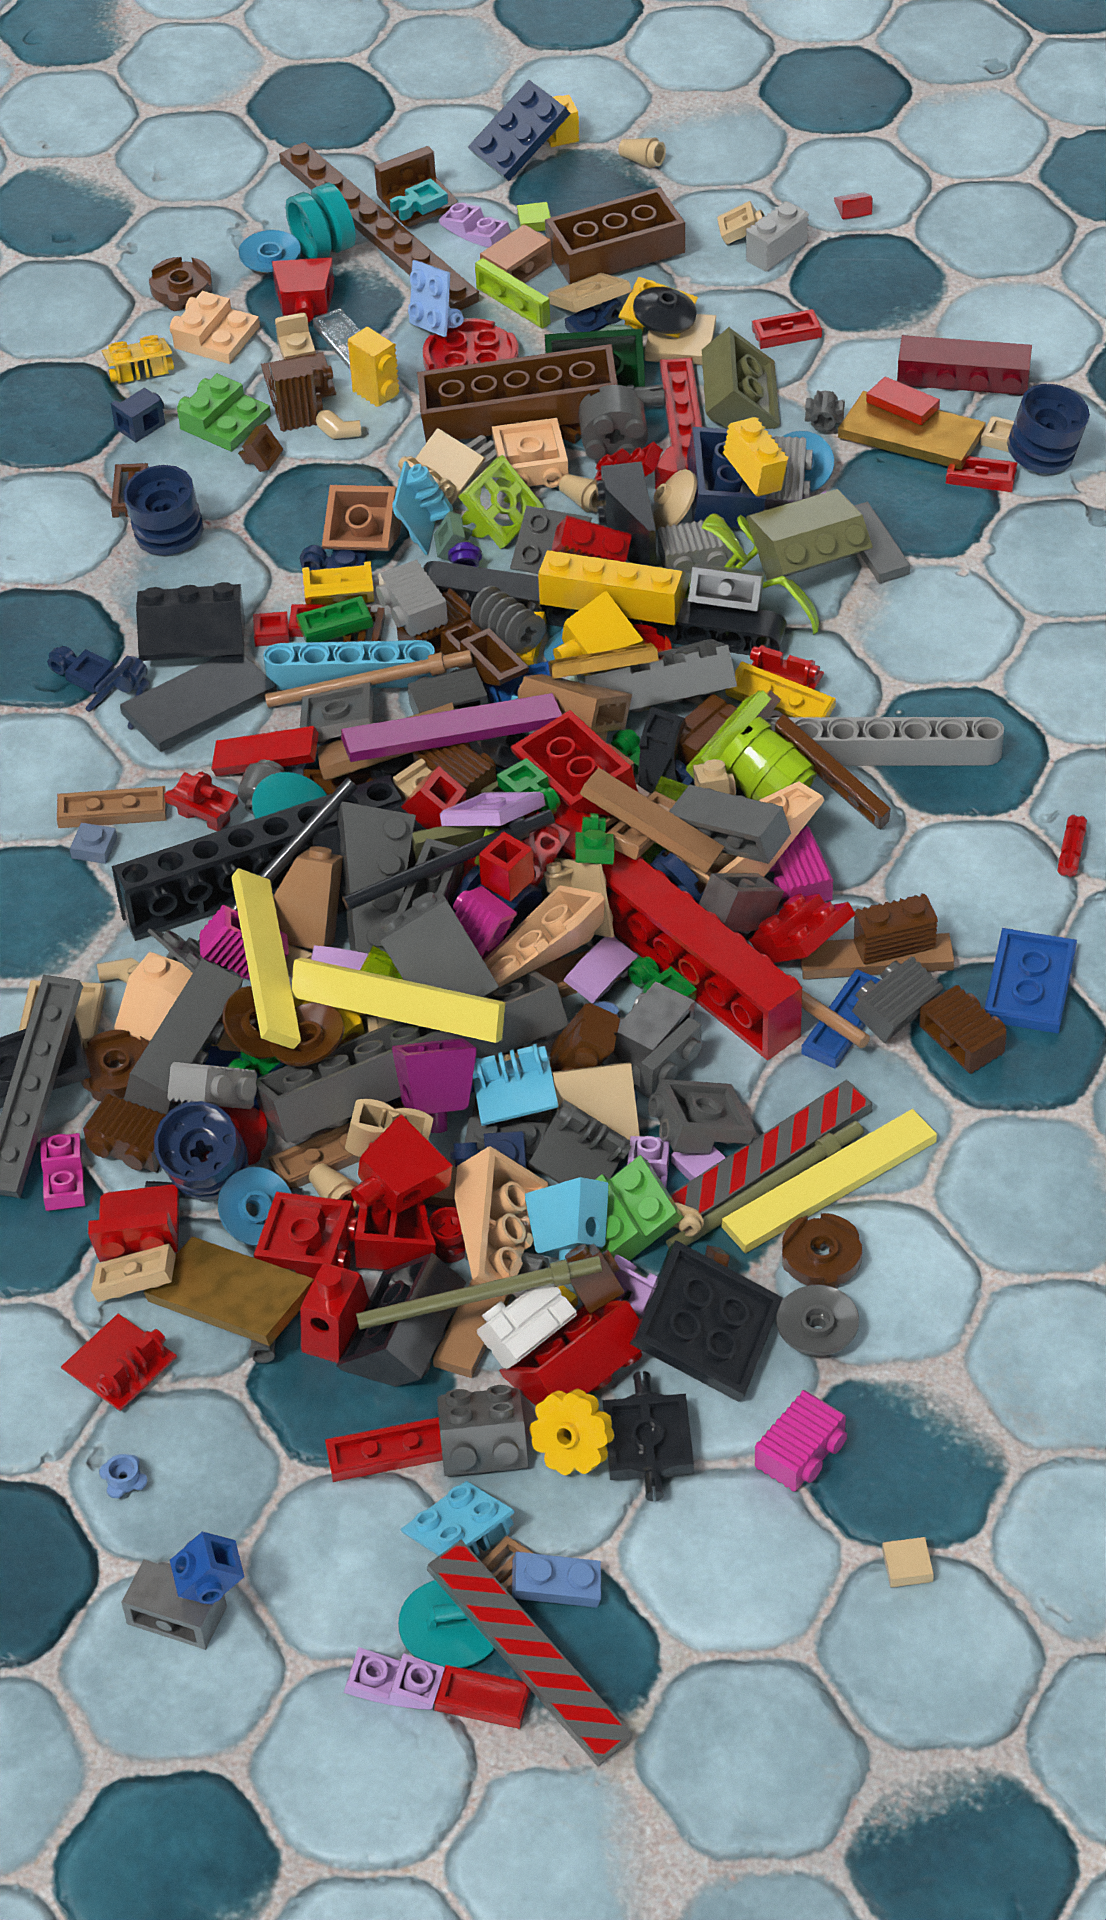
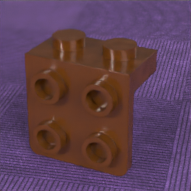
M429 146L374 165L377 196L389 210L392 198L405 196V189L430 178L448 193V204L424 215L416 211L409 219L400 220L399 210L392 212L404 226L417 225L425 220L443 215L452 205L457 203V199L436 177L434 151Z

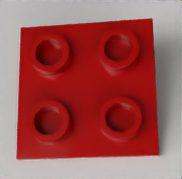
M117 1314L61 1366V1369L121 1411L177 1358V1355L162 1345L166 1338L159 1330L154 1329L152 1332H144L123 1316Z

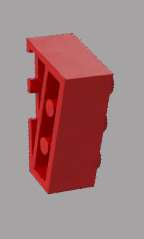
M380 1199L367 1209L359 1207L355 1233L356 1268L387 1270L430 1253L436 1255V1244L431 1234L427 1211L423 1201L399 1213L392 1212Z

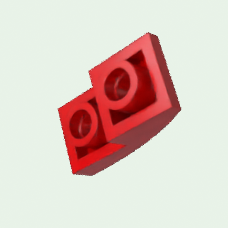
M653 441L643 449L640 447L635 449L631 454L623 448L612 455L606 454L596 465L597 473L594 480H602L601 466L642 462L644 476L646 477L654 472L663 449Z

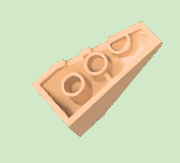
M798 781L759 800L782 806L791 831L790 836L769 864L722 852L706 874L682 858H678L699 879L696 884L700 894L705 891L712 873H758L764 877L824 802L823 795Z
M559 885L484 959L498 986L501 987L588 943L593 938L594 932L604 921L605 899L602 894Z
M149 951L129 976L114 1030L129 1031L130 1036L136 1037L141 1040V1036L149 1043L193 973L182 963ZM226 1030L217 1045L212 1044V1046H218L220 1050L241 1052L230 1040Z
M491 1146L457 1166L454 1195L472 1279L479 1284L518 1275L523 1264L521 1257L525 1249L529 1248L533 1243L525 1193L548 1187V1182Z

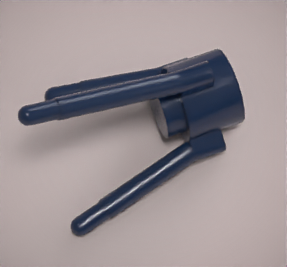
M126 656L120 665L95 687L94 690L98 694L86 706V711H92L115 686L122 692L137 690L135 697L144 693L150 685L149 681L145 679L148 669L144 662L137 657ZM128 722V729H133L134 726Z

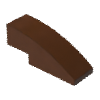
M468 619L441 632V652L443 655L471 650L473 664L459 666L458 668L466 670L476 667L482 682L500 686L529 672V667L490 628L482 631Z

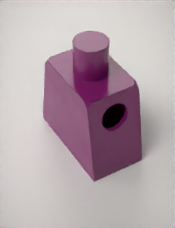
M463 1038L392 1046L404 1107L420 1110L433 1118L430 1133L446 1132L448 1130L447 1112L465 1110L469 1106L476 1047Z

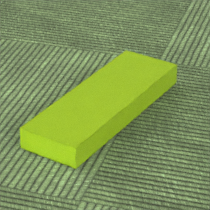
M484 258L475 262L477 289L542 329L551 324L550 299Z
M763 690L744 699L686 766V771L693 779V765L704 764L706 761L713 759L719 760L733 739L740 732L743 733L749 726L748 724L769 703L771 698Z

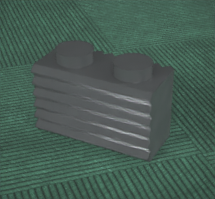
M476 667L466 670L455 669L449 674L433 678L422 677L415 682L407 684L409 704L414 715L449 703H453L454 709L488 704L487 693Z
M912 956L902 964L897 960L892 962L880 975L882 980L876 984L872 980L868 981L855 995L859 1000L852 1012L883 1043H886L920 1015L921 1006L939 996L943 990V986L937 982V978H933L932 974L928 973L926 968L922 967L920 962H916L915 957Z

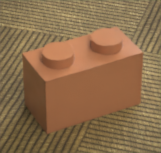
M524 224L481 252L480 259H486L513 277L526 283L552 265L551 240Z

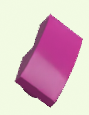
M80 1133L57 1134L52 1137L41 1138L43 1197L46 1211L85 1206Z

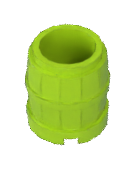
M759 716L748 724L753 730L749 734L745 733L744 735L740 732L719 758V760L725 763L726 773L733 774L736 788L744 794L745 798L757 801L798 781L810 788L817 777V772L813 770L814 765L792 742H788L773 731L772 725Z

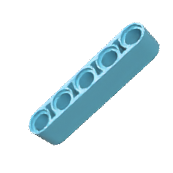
M422 640L278 643L269 646L264 651L263 657L266 676L276 684L277 690H286L428 659V655L435 654V650L431 643ZM431 673L371 686L372 688H408V683L415 682L422 677L433 678L437 677V675L432 676Z

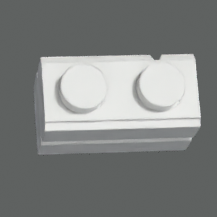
M554 1284L513 1293L516 1299L509 1305L505 1306L500 1301L482 1315L486 1323L476 1330L477 1334L487 1348L492 1350L494 1357L506 1370L519 1362L577 1315L576 1310L566 1297L561 1295L560 1289L554 1287Z

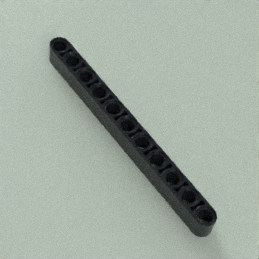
M429 561L423 566L424 571L433 581V584L436 585V588L439 589L440 593L448 592L449 588L453 589L470 606L477 593L483 588L497 586L510 597L523 604L527 609L533 612H545L547 625L564 627L565 621L579 611L540 604L538 576L440 561ZM687 598L683 600L675 625L627 618L632 625L641 624L656 628L657 634L664 639L666 635L671 644L688 645L712 639L728 644L730 653L750 655L754 646L760 647L761 645L780 651L787 628L785 618L773 611L760 609L752 611L688 602Z

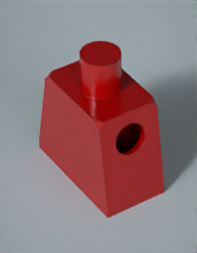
M332 257L272 261L275 290L283 316L306 313L309 323L315 315H325L328 313L334 289Z
M401 1114L361 1155L358 1176L362 1182L351 1190V1195L362 1209H367L380 1199L392 1212L399 1213L449 1187L453 1165Z
M328 1263L321 1266L300 1309L301 1350L303 1353L338 1363L358 1323L356 1313L363 1312L369 1301L362 1275L358 1272ZM325 1323L329 1326L328 1330H326Z

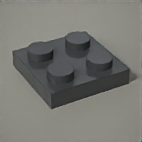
M371 682L302 696L300 728L315 726L319 733L317 743H323L331 738L341 736V729L372 724L374 692Z

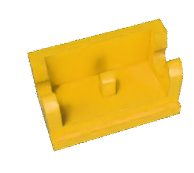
M371 561L364 562L362 566L310 570L309 567L302 568L306 604H326L328 606L359 596L363 597L365 603L375 602Z

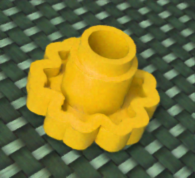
M575 1389L568 1394L558 1390L548 1395L544 1401L536 1405L535 1412L538 1419L530 1424L529 1431L532 1436L533 1448L540 1453H545L544 1461L548 1468L557 1470L562 1475H569L575 1470L582 1474H587L607 1459L608 1451L605 1445L614 1439V1432L611 1427L612 1421L609 1414L598 1410L599 1402L595 1396L586 1394L581 1389Z

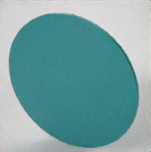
M291 772L275 773L264 778L255 788L252 796L253 815L257 819L326 796L327 794L318 784L305 776Z
M436 1580L423 1584L413 1591L401 1608L398 1621L399 1634L404 1646L415 1658L442 1667L449 1665L466 1668L479 1663L495 1649Z

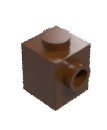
M594 1243L588 1247L586 1244L577 1246L565 1255L567 1263L595 1256L600 1258L602 1272L571 1279V1286L590 1314L625 1293L614 1275L621 1270L609 1250L601 1253Z

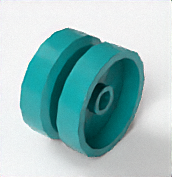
M328 182L313 188L311 194L301 192L286 199L285 210L291 234L300 242L301 254L306 259L327 258L331 251L340 253L355 246L356 232L352 214L346 200L334 184Z

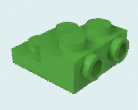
M218 373L211 379H202L197 387V392L190 398L187 396L182 397L177 406L181 430L230 452L238 447L253 432L256 426L261 425L271 416L270 405L245 395L243 384Z
M641 1155L611 1179H608L603 1174L595 1179L608 1182L606 1242L603 1248L599 1249L601 1253L609 1250L613 1258L619 1255L630 1261L684 1218L648 1160Z

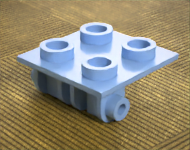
M413 260L412 272L410 274L409 323L447 337L448 328H456L464 321L460 310L449 307L450 272Z

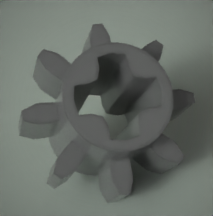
M818 390L814 399H806L805 422L811 421L815 430L832 431L835 423L841 424L844 419L845 401L838 400L833 391Z

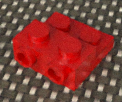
M800 893L788 899L783 904L784 908L780 910L778 915L770 916L761 922L758 926L759 929L749 941L755 950L760 954L767 955L773 963L807 958L853 918L855 911L849 902L833 905L831 902L825 903L820 894L803 896Z
M276 1192L255 1249L254 1258L281 1268L295 1270L296 1273L315 1279L321 1266L326 1263L349 1270L351 1255L347 1249L350 1241L355 1242L358 1220L353 1202Z

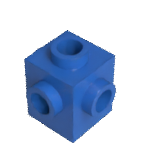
M203 1531L170 1559L178 1597L202 1604L213 1605L245 1577L236 1540Z

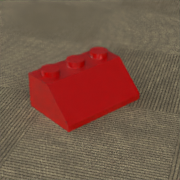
M571 710L511 746L512 752L521 761L527 758L548 776L549 787L554 789L557 795L572 810L607 816L612 815L580 794L584 784L598 767L638 792L632 767Z
M612 1300L591 1314L584 1306H581L576 1310L577 1315L519 1362L507 1370L505 1368L500 1369L501 1375L514 1388L520 1389V1393L534 1406L558 1390L568 1394L575 1389H581L588 1394L590 1391H597L605 1387L612 1381L613 1377L611 1375L620 1367L632 1365L643 1355L642 1350L629 1344L639 1318L628 1301Z

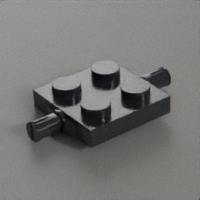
M640 1371L633 1375L635 1394L623 1399L602 1400L603 1412L610 1415L611 1427L614 1432V1439L606 1445L610 1480L644 1479L645 1498L648 1501H653L652 1487H655L656 1501H659L664 1496L661 1477L694 1474L686 1393L673 1395L652 1393L650 1373L643 1371L644 1385H642Z

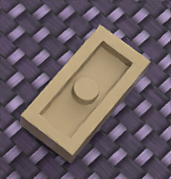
M170 1244L97 1263L91 1292L97 1302L170 1283L172 1281L176 1254Z

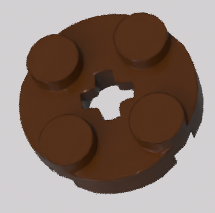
M172 257L161 261L151 270L152 277L149 278L150 292L157 301L167 304L170 310L180 311L184 309L190 297L197 298L202 291L212 293L211 270L200 259L192 258V262H182V257Z
M109 1030L99 1033L87 1041L88 1047L85 1049L92 1077L80 1082L86 1090L91 1092L95 1100L102 1101L106 1094H111L113 1097L117 1096L118 1098L125 1097L130 1072L149 1044L146 1039L141 1036V1040L132 1037L130 1032L126 1030ZM118 1060L120 1064H123L118 1068H109L111 1067V1061Z
M821 1213V1218L808 1220L807 1215L795 1220L783 1235L782 1266L795 1280L807 1286L825 1285L838 1289L839 1285L850 1280L861 1266L862 1244L859 1240V1233L852 1223L840 1216ZM824 1246L829 1247V1254L827 1255L815 1254L813 1250L814 1247L817 1249H822Z

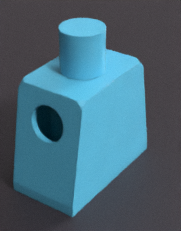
M579 1177L525 1193L535 1251L539 1255L559 1258L560 1261L565 1259V1255L569 1251L583 1244H586L588 1247L594 1243L598 1249L603 1248L606 1242L608 1182Z

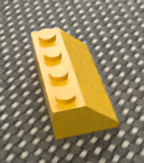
M547 550L538 573L539 600L542 605L580 610L600 594L607 591L627 618L675 625L691 579V573Z

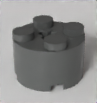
M606 385L599 388L600 392L592 396L589 393L583 398L578 414L582 443L589 458L600 460L606 454L612 455L621 448L631 454L635 449L639 447L642 449L648 439L645 409L642 399L640 400L636 396L635 391L626 386Z

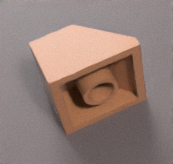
M330 485L322 548L389 551L399 537L401 520L395 516L392 507L397 491L396 486Z

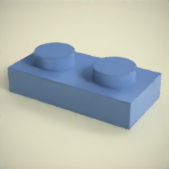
M516 1552L512 1559V1597L521 1600L597 1608L601 1600V1561Z

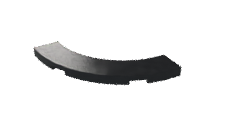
M655 707L651 708L640 739L638 768L640 787L649 792L650 795L656 791L677 802L681 793L676 776V756L686 721L684 717Z

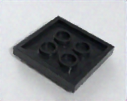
M675 1240L669 1247L629 1344L739 1402L747 1392L783 1297Z

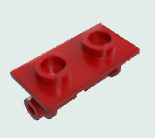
M765 645L760 647L754 646L750 653V660H753L752 666L815 690L824 675V671L820 670V666L815 665V661L789 655L787 660L783 659V652L766 648Z

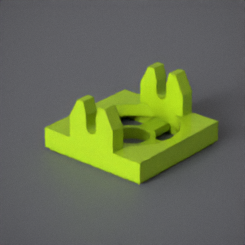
M503 455L497 457L458 496L468 509L462 516L463 525L476 524L471 536L483 538L489 535L500 549L507 546L520 532L526 506L544 508L543 504ZM483 485L491 494L490 500L492 505L487 510L482 506L480 499ZM499 492L506 494L503 500L505 503H510L509 509H504L499 505L497 501V494ZM518 502H520L521 506L520 512L516 508ZM498 513L507 514L514 524L502 526L497 524L494 518Z

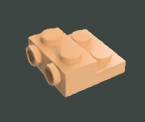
M202 291L197 298L190 297L188 299L182 316L176 315L173 317L170 323V333L173 337L175 349L230 364L259 329L260 321L259 316L231 309L229 298Z
M557 418L492 427V437L497 457L503 455L528 487L545 485L549 488H555L559 486L562 477L569 474L568 459Z

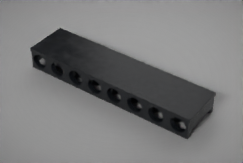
M387 775L357 785L358 788L345 801L347 803L381 809L402 802V798L392 782L391 775ZM331 794L111 866L121 917L123 921H126L134 940L137 941L152 936L147 932L149 928L164 932L215 915L222 905L229 907L235 901L231 878L235 871L239 868L258 875ZM338 810L322 828L338 823ZM312 839L271 882L273 895L276 893L295 859L306 850H309L310 847H313Z

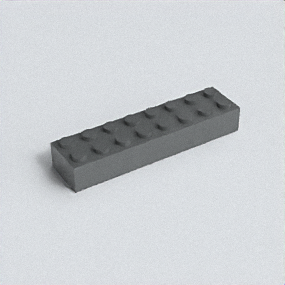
M533 970L485 995L484 998L505 1002L502 1040L497 1043L395 1021L339 1044L330 1055L316 1063L306 1066L288 1065L257 1078L255 1097L258 1106L265 1114L267 1126L286 1143L304 1142L310 1139L316 1131L326 1127L336 1128L346 1124L349 1121L348 1118L353 1115L355 1103L358 1099H374L384 1103L395 1098L402 1099L392 1046L463 1038L476 1047V1058H484L493 1055L496 1057L500 1052L503 1055L510 1054L512 1049L517 1053V1049L523 1048L524 1044L534 1040H547L556 1036L558 1030L568 1025L557 984Z

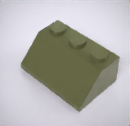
M728 327L702 349L705 412L711 421L720 423L726 429H729L727 426L730 423L752 417L759 418L758 421L762 422V426L765 429H775L780 425L775 361Z
M838 489L746 517L767 581L855 556L873 548L863 515Z

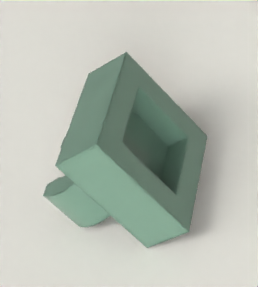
M449 511L434 533L438 558L448 560V551L457 543L470 542L474 544V542L468 541L472 535V530L463 527L460 514Z

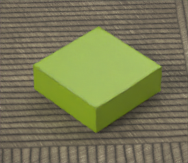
M547 202L517 205L520 227L525 224L535 231H545V219L551 218Z

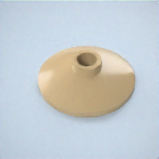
M683 469L676 472L665 484H661L656 489L653 498L655 502L652 509L656 530L660 526L665 528L667 525L670 527L674 524L678 525L690 509L697 489L696 475L690 470Z

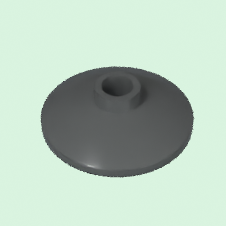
M809 1285L794 1290L783 1299L777 1311V1328L782 1339L793 1349L809 1355H829L844 1349L853 1341L859 1328V1314L854 1302L842 1291L825 1285ZM814 1326H821L822 1328H821V1329H816V1328H812V1327H814Z

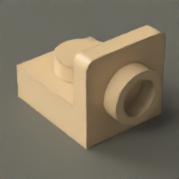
M748 201L718 216L720 234L726 245L746 236V228H751V225H755V222H758L759 219L765 216L763 211H756L751 201Z
M298 313L275 319L277 342L283 360L316 354L309 333L306 313Z

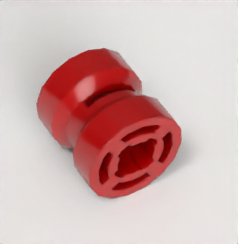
M444 1207L436 1210L430 1216L428 1222L436 1244V1256L447 1263L460 1261L465 1258L466 1248L457 1208Z

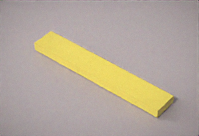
M238 868L231 878L261 1039L295 1049L300 1043L301 1037L271 883L267 878Z
M306 958L294 960L291 990L293 998L497 1043L502 1040L505 1002Z
M911 1109L722 1218V1228L746 1254L785 1231L795 1220L807 1215L808 1217L936 1143L937 1133L914 1109Z

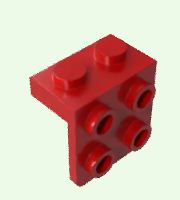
M170 1184L103 1194L100 1197L99 1220L88 1221V1235L99 1262L170 1244L174 1253L178 1252V1188Z

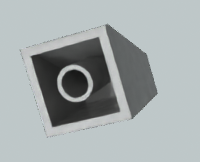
M441 890L435 894L429 892L420 896L414 901L412 908L402 914L396 912L387 916L381 921L380 927L375 929L380 942L403 980L484 997L499 987Z

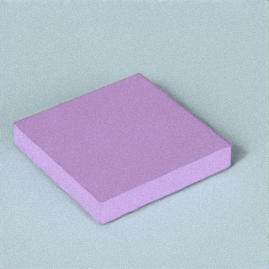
M484 792L443 810L440 813L442 826H501L545 806L544 794L541 792Z

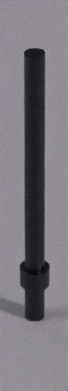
M347 777L258 876L269 879L271 883L339 809L341 802H345L358 786ZM235 900L229 908L238 911Z
M548 809L524 820L521 817L506 823V828L342 897L345 907L350 911L479 856V853L503 831L519 841L526 840L530 837V833L554 824V816L551 810Z

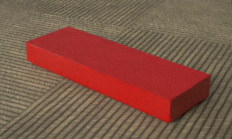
M315 726L216 740L211 770L216 776L243 773L250 764L258 763L259 760L263 759L274 761L282 767L315 762L319 733Z
M439 1417L325 1439L333 1482L443 1460Z

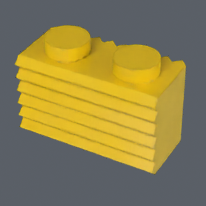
M365 327L348 338L352 390L357 392V395H361V398H366V401H370V404L379 407L400 392L399 380L397 379L399 376L397 374L398 369H396L398 366L397 354H395L396 344L370 327Z
M752 417L730 423L727 426L729 430L726 431L728 435L726 436L727 440L725 441L726 445L724 446L723 454L752 492L759 497L781 491L789 457L785 456L782 448L778 447L779 444L775 443L772 435L768 434L769 431L765 430L762 422L758 421L759 418Z

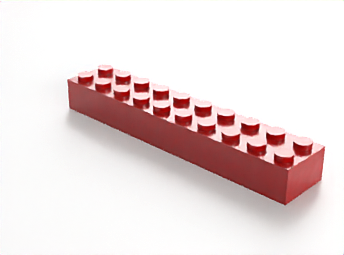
M559 797L561 805L553 816L556 823L566 826L570 829L571 833L555 858L575 860V833L582 832L583 816L590 817V814L588 812L572 810ZM532 811L524 815V819H527L536 814L534 813V811ZM614 850L613 864H601L602 871L606 877L609 908L613 914L612 925L614 935L640 957L648 956L652 958L658 965L660 973L669 967L675 969L697 988V995L694 1001L767 1061L800 1038L802 986L797 979L785 974L774 965L767 955L760 954L751 947L741 934L731 931L721 923L716 914L706 911L695 902L688 892L681 891L671 883L662 871H656L646 863L642 856L634 860Z

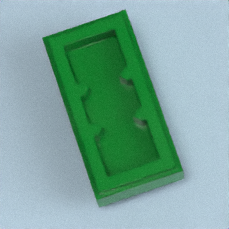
M362 596L296 615L297 624L306 643L323 642L373 627L372 617Z

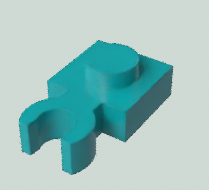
M430 178L405 189V196L392 198L390 200L391 212L399 210L400 220L409 219L416 211L424 215L448 204V193Z

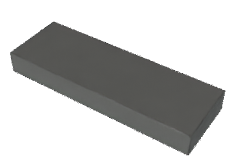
M864 502L854 505L863 515L873 548L859 554L878 583L910 574L911 565L870 504Z

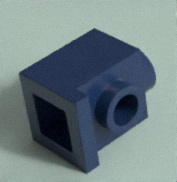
M145 387L121 403L116 400L111 403L115 429L135 443L165 425L164 403L161 397Z

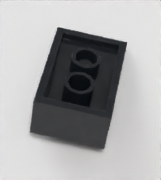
M642 462L601 466L602 480H596L597 499L602 501V505L597 506L598 525L631 534L627 559L634 564L656 567V529Z

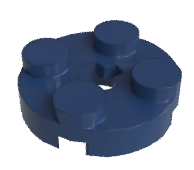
M662 850L652 859L650 866L656 871H662L671 883L681 891L688 892L695 902L699 904L704 893L700 894L697 890L698 886L696 883L699 879L676 855L671 852L667 855V851Z

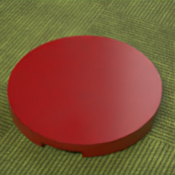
M464 319L460 326L447 329V337L438 334L429 335L423 345V364L426 371L519 357V347L515 335L495 326L494 321L486 319Z

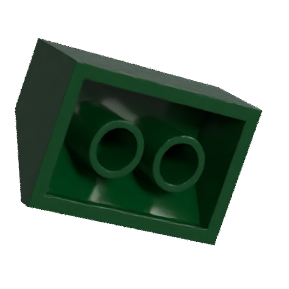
M642 328L544 334L545 353L612 344L617 385L645 387Z

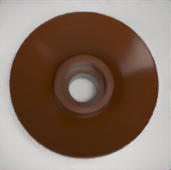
M246 986L236 990L227 999L223 1008V1024L228 1037L239 1050L251 1057L258 1059L274 1058L275 1056L270 1049L269 1041L261 1039L252 987Z
M307 1003L295 1007L301 1037L300 1043L295 1049L270 1041L269 1046L273 1055L280 1062L291 1066H306L326 1058L338 1047L344 1035V1021L340 1013L329 1005Z

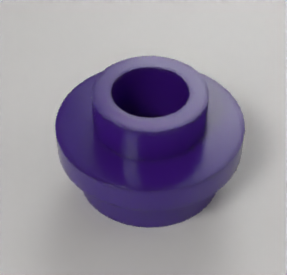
M470 542L457 543L448 551V560L454 564L478 567L479 561L482 559L481 549Z

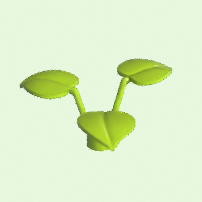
M710 514L704 520L701 528L716 535L734 553L724 567L742 569L758 554L747 519L742 515L737 517L739 526L754 544L753 550L746 555L727 523L718 514ZM739 559L740 562L735 566V562ZM780 576L764 581L763 589L777 584L784 586L806 612L812 624L813 635L818 632L819 617L816 608L806 593L792 579L789 580L785 576Z

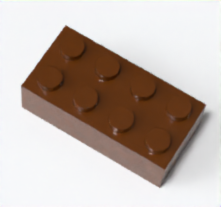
M661 187L545 219L546 237L551 240L552 259L568 284L599 273L611 275L619 271L685 253V221Z

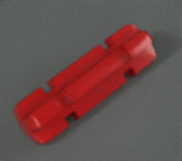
M1073 814L1067 819L1057 870L1061 876L1074 877L1078 872V864L1087 828V819L1083 815L1076 816Z

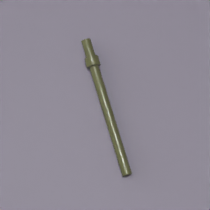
M853 1121L835 1134L827 1133L815 1141L813 1148L703 1217V1227L696 1236L688 1237L685 1236V1231H680L666 1240L668 1248L675 1240L686 1246L690 1245L720 1226L722 1218L811 1168L823 1159L842 1150V1147L864 1134L861 1124L858 1121Z
M599 1256L567 1263L566 1259L549 1263V1268L356 1313L361 1330L549 1284H554V1287L571 1284V1279L602 1272V1266Z

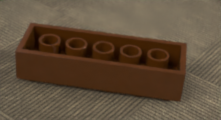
M612 344L417 372L420 413L426 443L437 428L454 439L461 440L477 438L480 435H492L493 426L557 418L559 425L580 423L578 410L583 398L589 393L592 396L600 392V387L617 385Z

